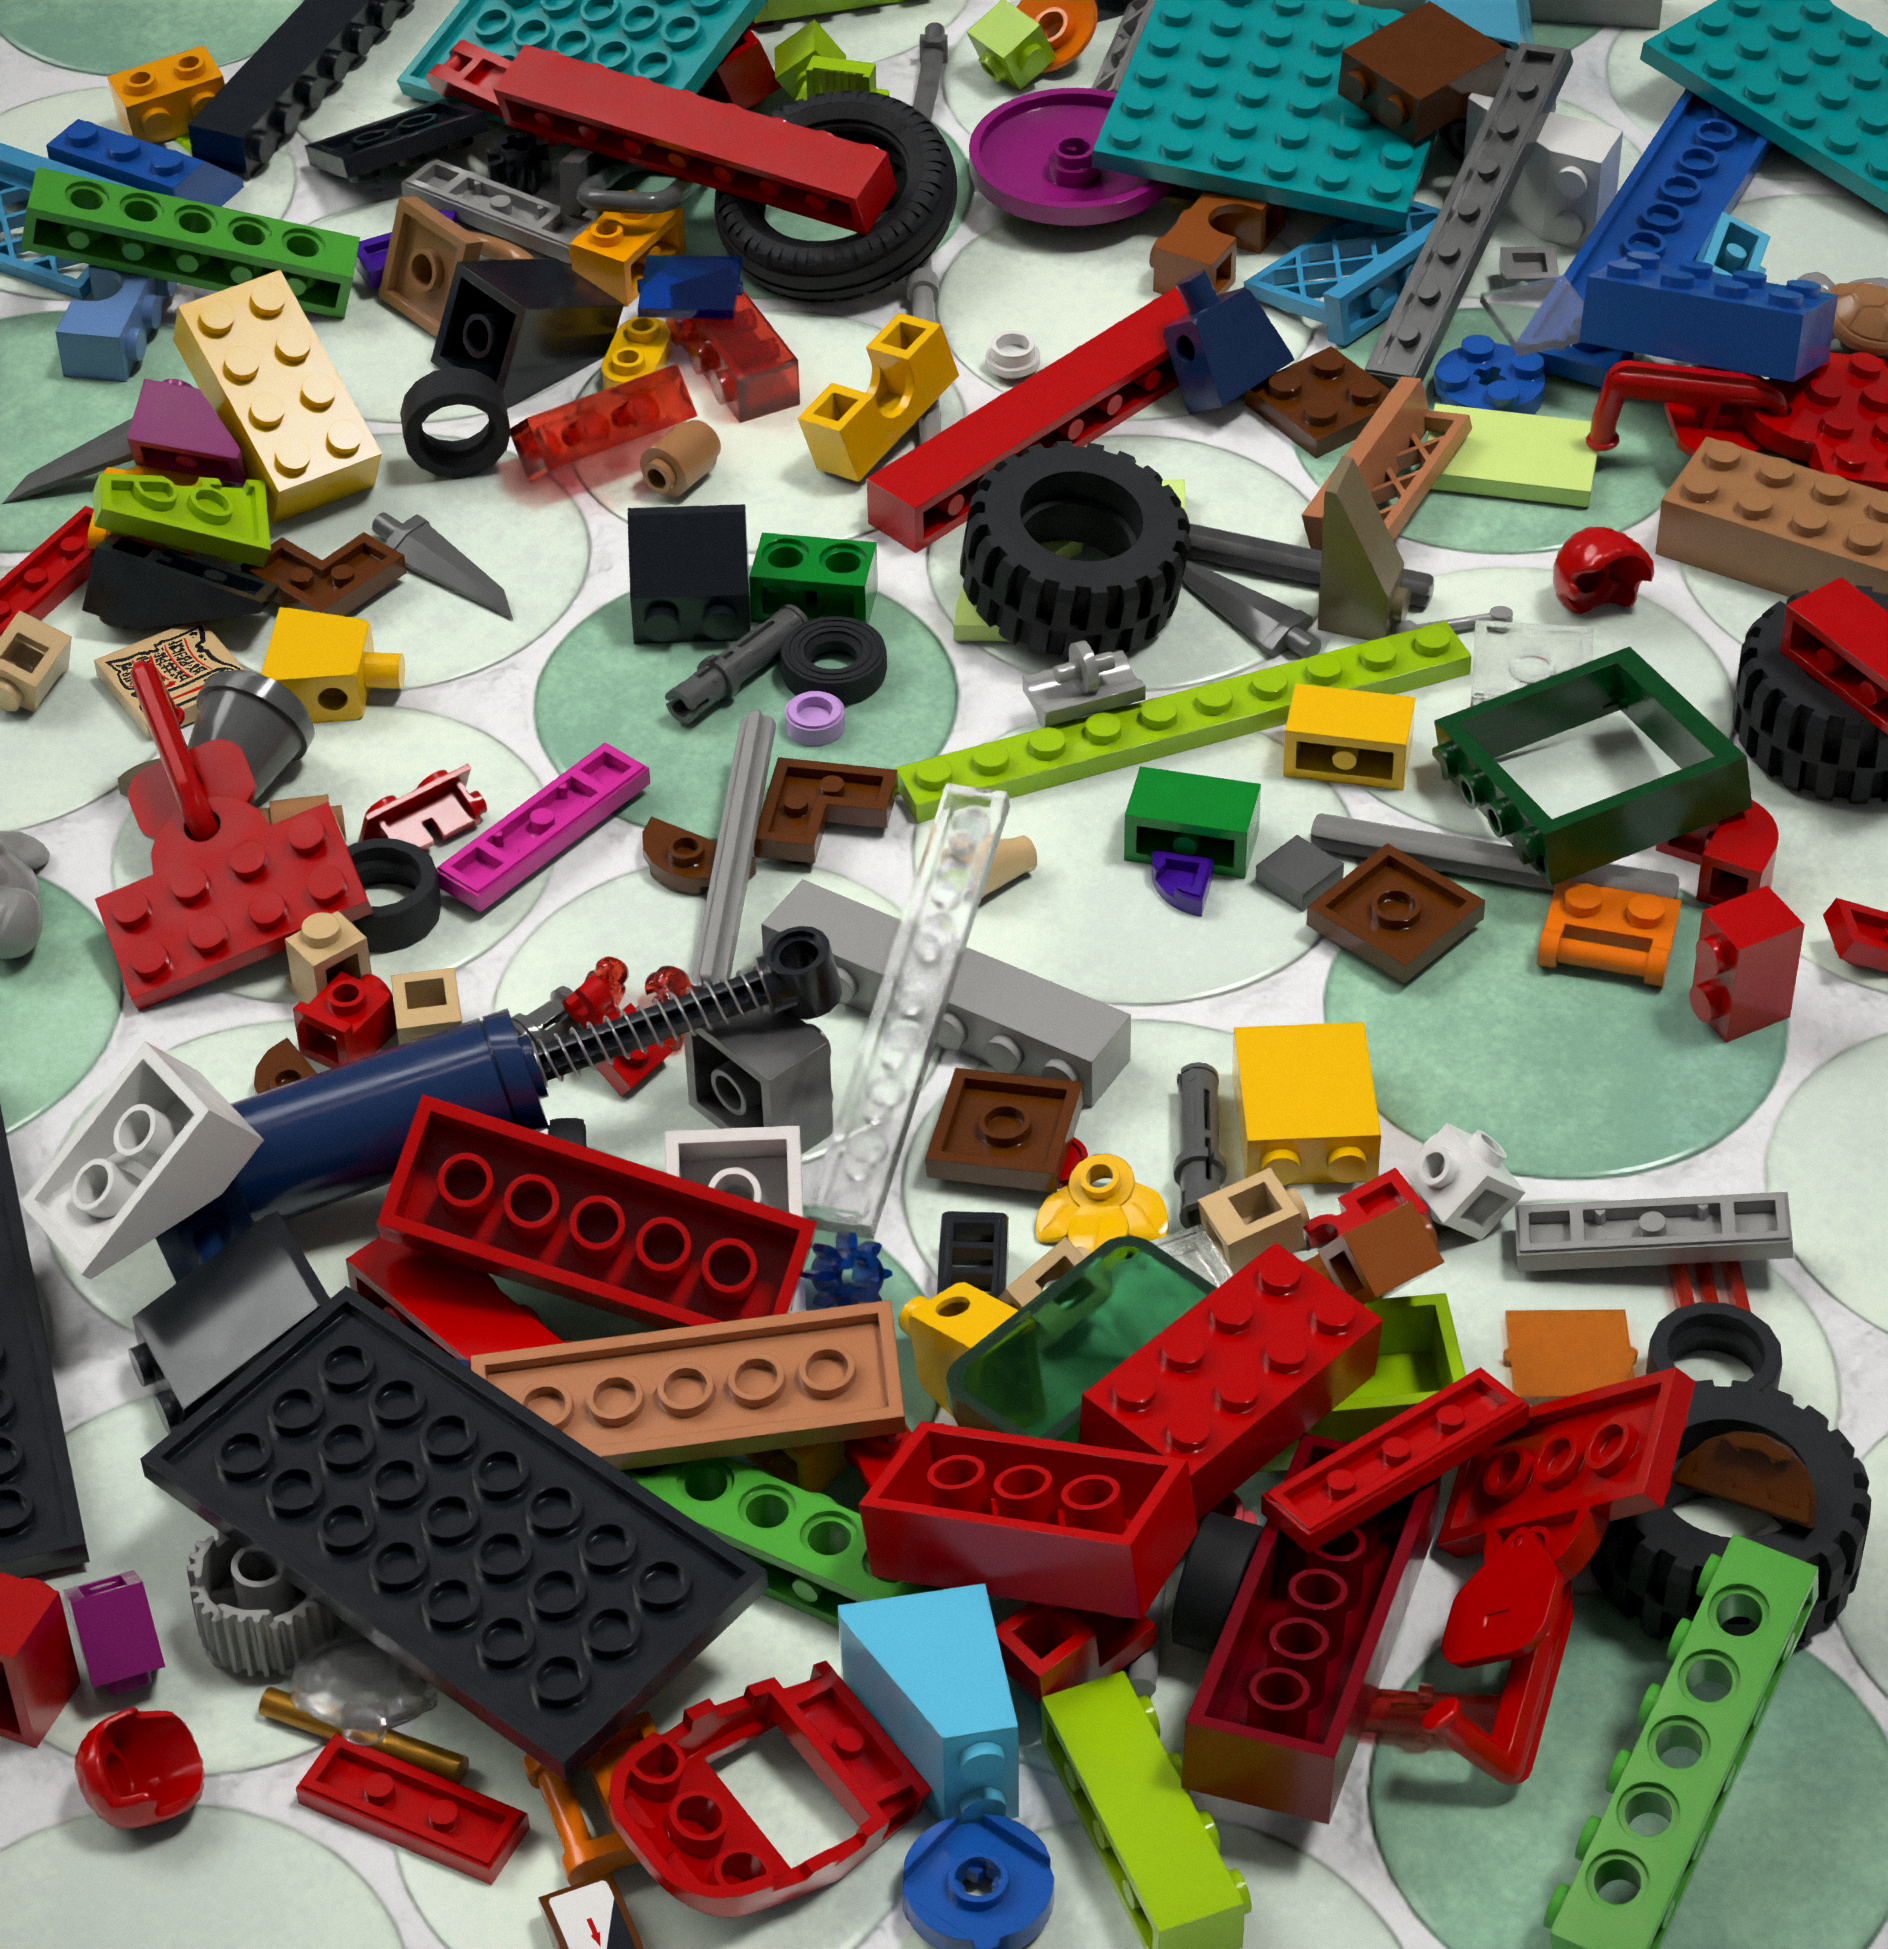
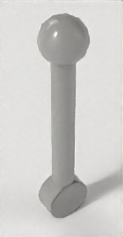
M1495 606L1490 609V613L1415 624L1411 620H1404L1397 625L1395 632L1398 634L1447 621L1453 630L1490 624L1497 628H1506L1512 625L1513 611L1506 606Z

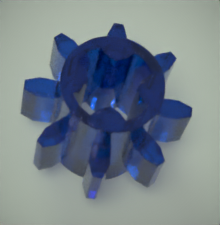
M838 1231L836 1247L814 1243L812 1249L816 1257L812 1262L811 1270H806L802 1274V1278L811 1280L813 1286L818 1291L812 1303L818 1307L829 1308L836 1302L837 1307L859 1304L858 1302L882 1301L878 1292L882 1288L884 1279L892 1276V1271L883 1268L882 1263L877 1257L882 1245L879 1242L865 1241L858 1246L856 1233ZM852 1268L851 1279L842 1280L843 1270Z

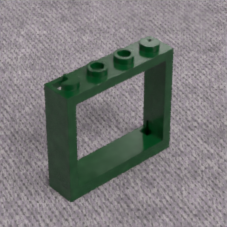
M1630 646L1434 720L1438 745L1432 748V756L1440 763L1442 779L1445 781L1451 780L1460 789L1466 804L1471 809L1478 808L1488 819L1494 834L1498 838L1505 837L1516 849L1523 865L1530 863L1550 886L1753 808L1747 756ZM1621 710L1681 770L1551 819L1494 758Z

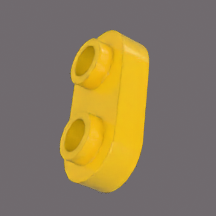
M637 315L619 326L601 364L603 389L608 395L621 400H635L643 398L655 390L672 353L671 330L665 322L650 315Z

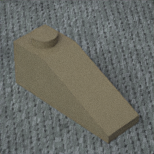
M1341 456L1324 495L1317 629L1370 641L1389 636L1394 623H1400L1406 619L1410 605L1411 589L1403 587L1404 561L1354 459Z

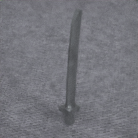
M937 22L929 23L925 27V34H920L921 67L913 108L920 111L930 121L932 120L938 93L942 63H948V34H945L944 26Z

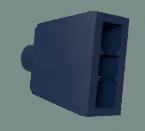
M1206 270L1193 273L1175 284L1188 312L1165 326L1163 336L1186 408L1190 415L1225 406L1294 361L1287 345L1252 292L1247 288L1243 287L1217 295Z

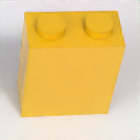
M1364 1022L1234 1027L1232 1078L1244 1177L1248 1178L1268 1168L1272 1169L1282 1186L1365 1182L1378 1177L1381 1130Z

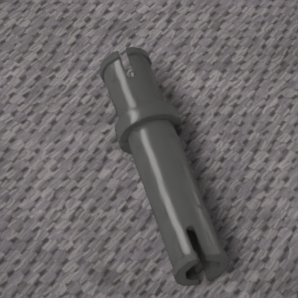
M786 604L761 625L759 624L732 644L723 653L707 656L699 663L697 671L692 676L666 693L665 699L669 701L666 703L670 714L679 722L689 724L719 700L727 701L738 693L740 685L746 679L781 655L785 638L793 629L808 621L806 615L795 605Z
M1201 1062L1185 1065L1181 1068V1074H1177L1180 1154L1175 1158L1173 1164L1174 1179L1180 1187V1223L1184 1228L1197 1233H1203L1198 1199L1220 1190V1186L1224 1183L1227 1176L1226 1161L1219 1151V1076L1213 1066Z

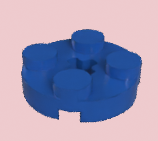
M1485 335L1468 336L1462 340L1460 348L1448 352L1437 363L1434 371V397L1438 395L1441 398L1440 404L1535 415L1541 408L1544 400V359L1540 354L1532 351L1516 353L1517 348L1494 343L1490 337Z
M983 1814V1823L969 1822L958 1825V1817H954L933 1825L917 1838L905 1857L902 1899L903 1912L906 1919L911 1923L916 1933L936 1949H1020L1039 1935L1052 1914L1054 1876L1050 1868L1051 1859L1046 1846L1026 1826L1000 1815ZM986 1876L993 1879L991 1893L982 1896L965 1893V1886L962 1881L966 1878L976 1883L982 1881Z

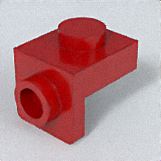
M1835 898L1823 914V918L1839 959L1857 967L1867 966L1888 972V912Z

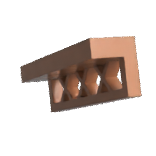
M1401 376L1344 455L1354 459L1376 505L1396 497L1399 499L1395 505L1379 511L1393 541L1472 430L1470 415L1429 410L1421 378ZM1427 431L1445 432L1443 436L1421 443V439ZM1422 462L1423 466L1420 470L1399 478L1396 477L1400 470ZM1335 469L1301 515L1311 549L1322 551L1324 495Z

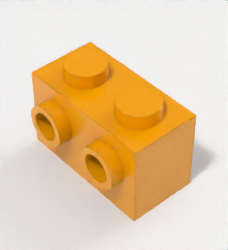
M204 45L107 76L117 118L126 134L152 144L189 133L188 123L225 85L221 71Z
M678 206L671 211L655 214L603 212L600 217L582 233L578 234L570 243L569 260L572 263V270L623 305L628 306L686 252L683 207Z

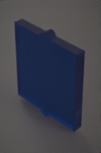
M647 255L643 278L637 280V291L640 293L637 308L638 317L734 319L737 296L743 294V282L740 281L742 257Z

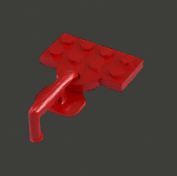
M1830 352L1829 360L1797 381L1789 382L1773 378L1766 380L1761 376L1747 373L1632 360L1621 361L1614 364L1605 376L1592 416L1590 432L1586 436V444L1592 450H1612L1619 444L1620 437L1616 432V426L1625 398L1665 402L1664 410L1676 445L1691 457L1704 439L1710 437L1720 441H1729L1739 447L1758 453L1770 449L1786 457L1808 461L1810 469L1826 474L1838 475L1848 481L1888 492V368L1884 358H1877L1869 353L1857 352L1851 355Z
M144 660L133 663L130 671L131 681L161 761L139 771L132 779L128 788L129 803L139 829L145 837L155 840L151 851L153 875L97 897L95 901L130 998L137 1010L140 1011L286 950L285 939L301 931L303 921L312 914L322 912L333 914L339 911L346 919L353 922L374 912L329 802L269 825L260 810L250 804L256 794L257 785L242 749L237 744L223 739L211 740L188 749L180 729V725H182L185 719L184 711L181 707L175 705L153 664Z
M1677 1367L1529 1407L1528 1424L1459 1464L1437 1545L1455 1558L1484 1552L1485 1563L1461 1588L1453 1600L1442 1638V1654L1449 1663L1460 1669L1512 1659L1491 1735L1476 1726L1460 1711L1461 1703L1456 1698H1446L1432 1706L1422 1720V1728L1428 1733H1435L1453 1751L1502 1784L1518 1785L1528 1779L1532 1772L1573 1620L1571 1579L1582 1571L1598 1549L1609 1521L1662 1509L1666 1496L1671 1487V1476L1682 1433L1687 1425V1414L1696 1383Z

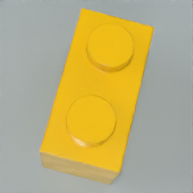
M1295 683L1285 728L1283 776L1404 790L1413 743L1416 697Z

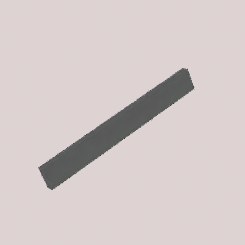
M1520 43L1364 371L1387 388L1393 389L1401 376L1421 378L1423 382L1574 61L1570 49Z

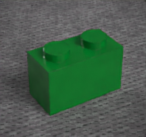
M1140 766L1125 812L1124 860L1152 865L1153 850L1214 859V874L1245 879L1259 832L1261 784Z

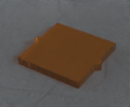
M1625 1309L1505 1310L1504 1320L1508 1348L1503 1352L1502 1362L1504 1366L1510 1367L1513 1393L1529 1406L1635 1378L1633 1366L1637 1363L1638 1350L1630 1347Z

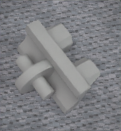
M1086 641L1071 643L1069 646L1068 663L1056 665L1049 670L1022 676L1023 692L1036 711L1038 722L1042 728L1145 700L1146 686L1141 679H1138L1133 674L1123 650L1094 655Z

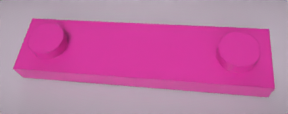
M603 743L439 865L436 870L438 872L440 889L479 913L647 787L650 784L649 767L611 745Z

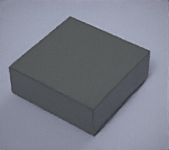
M1296 835L1256 865L1255 881L1297 908L1304 910L1343 879L1344 863L1299 835Z

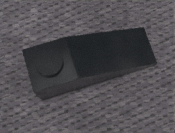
M111 532L95 548L82 611L97 615L104 624L120 629L131 627L141 629L260 614L276 597L280 584L131 535L120 536Z

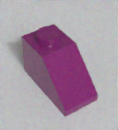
M144 379L127 436L135 464L205 478H218L221 481L244 485L248 478V472L241 449L201 390L178 379H165L163 382Z
M134 1570L64 1589L67 1606L92 1687L107 1684L109 1694H118L152 1683L150 1671L165 1667L143 1581Z

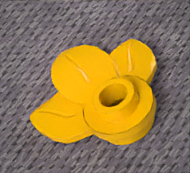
M1095 1154L1079 1162L1070 1174L1068 1185L1046 1198L1036 1218L1038 1242L1053 1243L1067 1237L1076 1248L1083 1246L1099 1260L1104 1269L1117 1255L1127 1236L1139 1242L1163 1245L1166 1243L1169 1232V1219L1166 1207L1159 1193L1135 1182V1177L1129 1164L1122 1158L1112 1154ZM1099 1179H1112L1104 1187L1097 1188L1091 1186L1093 1182Z

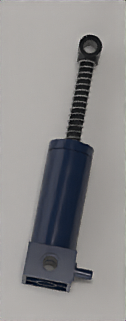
M797 926L788 928L776 934L768 942L765 955L756 957L757 963L753 965L752 972L743 975L737 969L735 978L726 980L721 975L718 984L710 986L709 983L704 981L703 989L693 992L690 987H687L686 995L676 997L671 992L669 1001L660 1003L654 998L653 1006L643 1009L641 1005L637 1004L636 1012L627 1015L621 1010L620 1017L611 1021L604 1015L602 1024L593 1026L588 1021L586 1024L587 1029L576 1032L571 1027L570 1035L560 1038L558 1034L554 1033L553 1041L543 1044L540 1039H537L536 1047L534 1041L530 1042L527 1033L518 1036L510 1012L506 1008L483 1016L482 1021L477 1018L231 1103V1106L264 1141L222 1195L155 1238L175 1282L178 1283L268 1214L278 1211L283 1220H287L390 1184L422 1094L540 1132L548 1129L547 1118L540 1100L549 1097L547 1091L549 1087L548 1080L557 1078L563 1083L565 1074L574 1072L576 1076L580 1077V1069L591 1066L596 1071L597 1063L607 1060L610 1065H613L614 1057L624 1054L627 1059H630V1052L641 1049L646 1054L647 1046L657 1043L663 1048L664 1040L674 1037L677 1042H680V1035L690 1031L696 1037V1029L708 1026L713 1031V1023L724 1020L729 1025L730 1017L741 1014L746 1019L747 1011L757 1008L760 1013H763V1006L767 1004L771 1010H774L775 1014L784 1012V1014L794 1019L808 1020L825 1015L839 1003L842 996V985L829 939L822 931L814 927Z

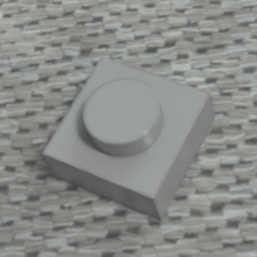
M1554 246L1500 247L1499 268L1504 297L1532 299L1551 295L1560 281Z

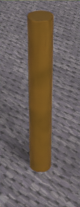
M268 1687L265 1690L259 1703L260 1715L327 1739H331L335 1733L457 1784L462 1782L468 1769L469 1759L467 1756L274 1687Z

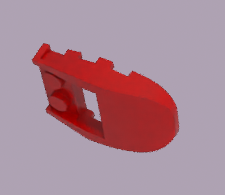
M825 1660L813 1664L809 1681L783 1688L776 1678L773 1677L746 1686L744 1696L718 1705H714L708 1698L685 1709L683 1721L665 1734L660 1735L653 1732L638 1742L624 1754L613 1770L609 1789V1813L621 1838L648 1873L667 1892L697 1911L711 1916L731 1918L786 1903L839 1881L920 1814L932 1789ZM776 1726L779 1727L858 1826L856 1834L851 1838L813 1856L792 1869L708 1764Z

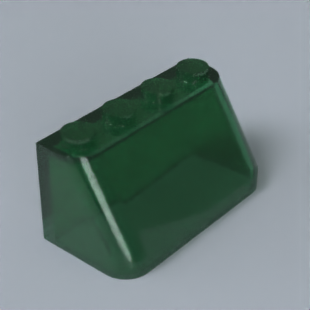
M1121 1236L1106 1241L952 1363L946 1376L947 1403L959 1427L1078 1444L1082 1394L1217 1287L1146 1239L1136 1236Z

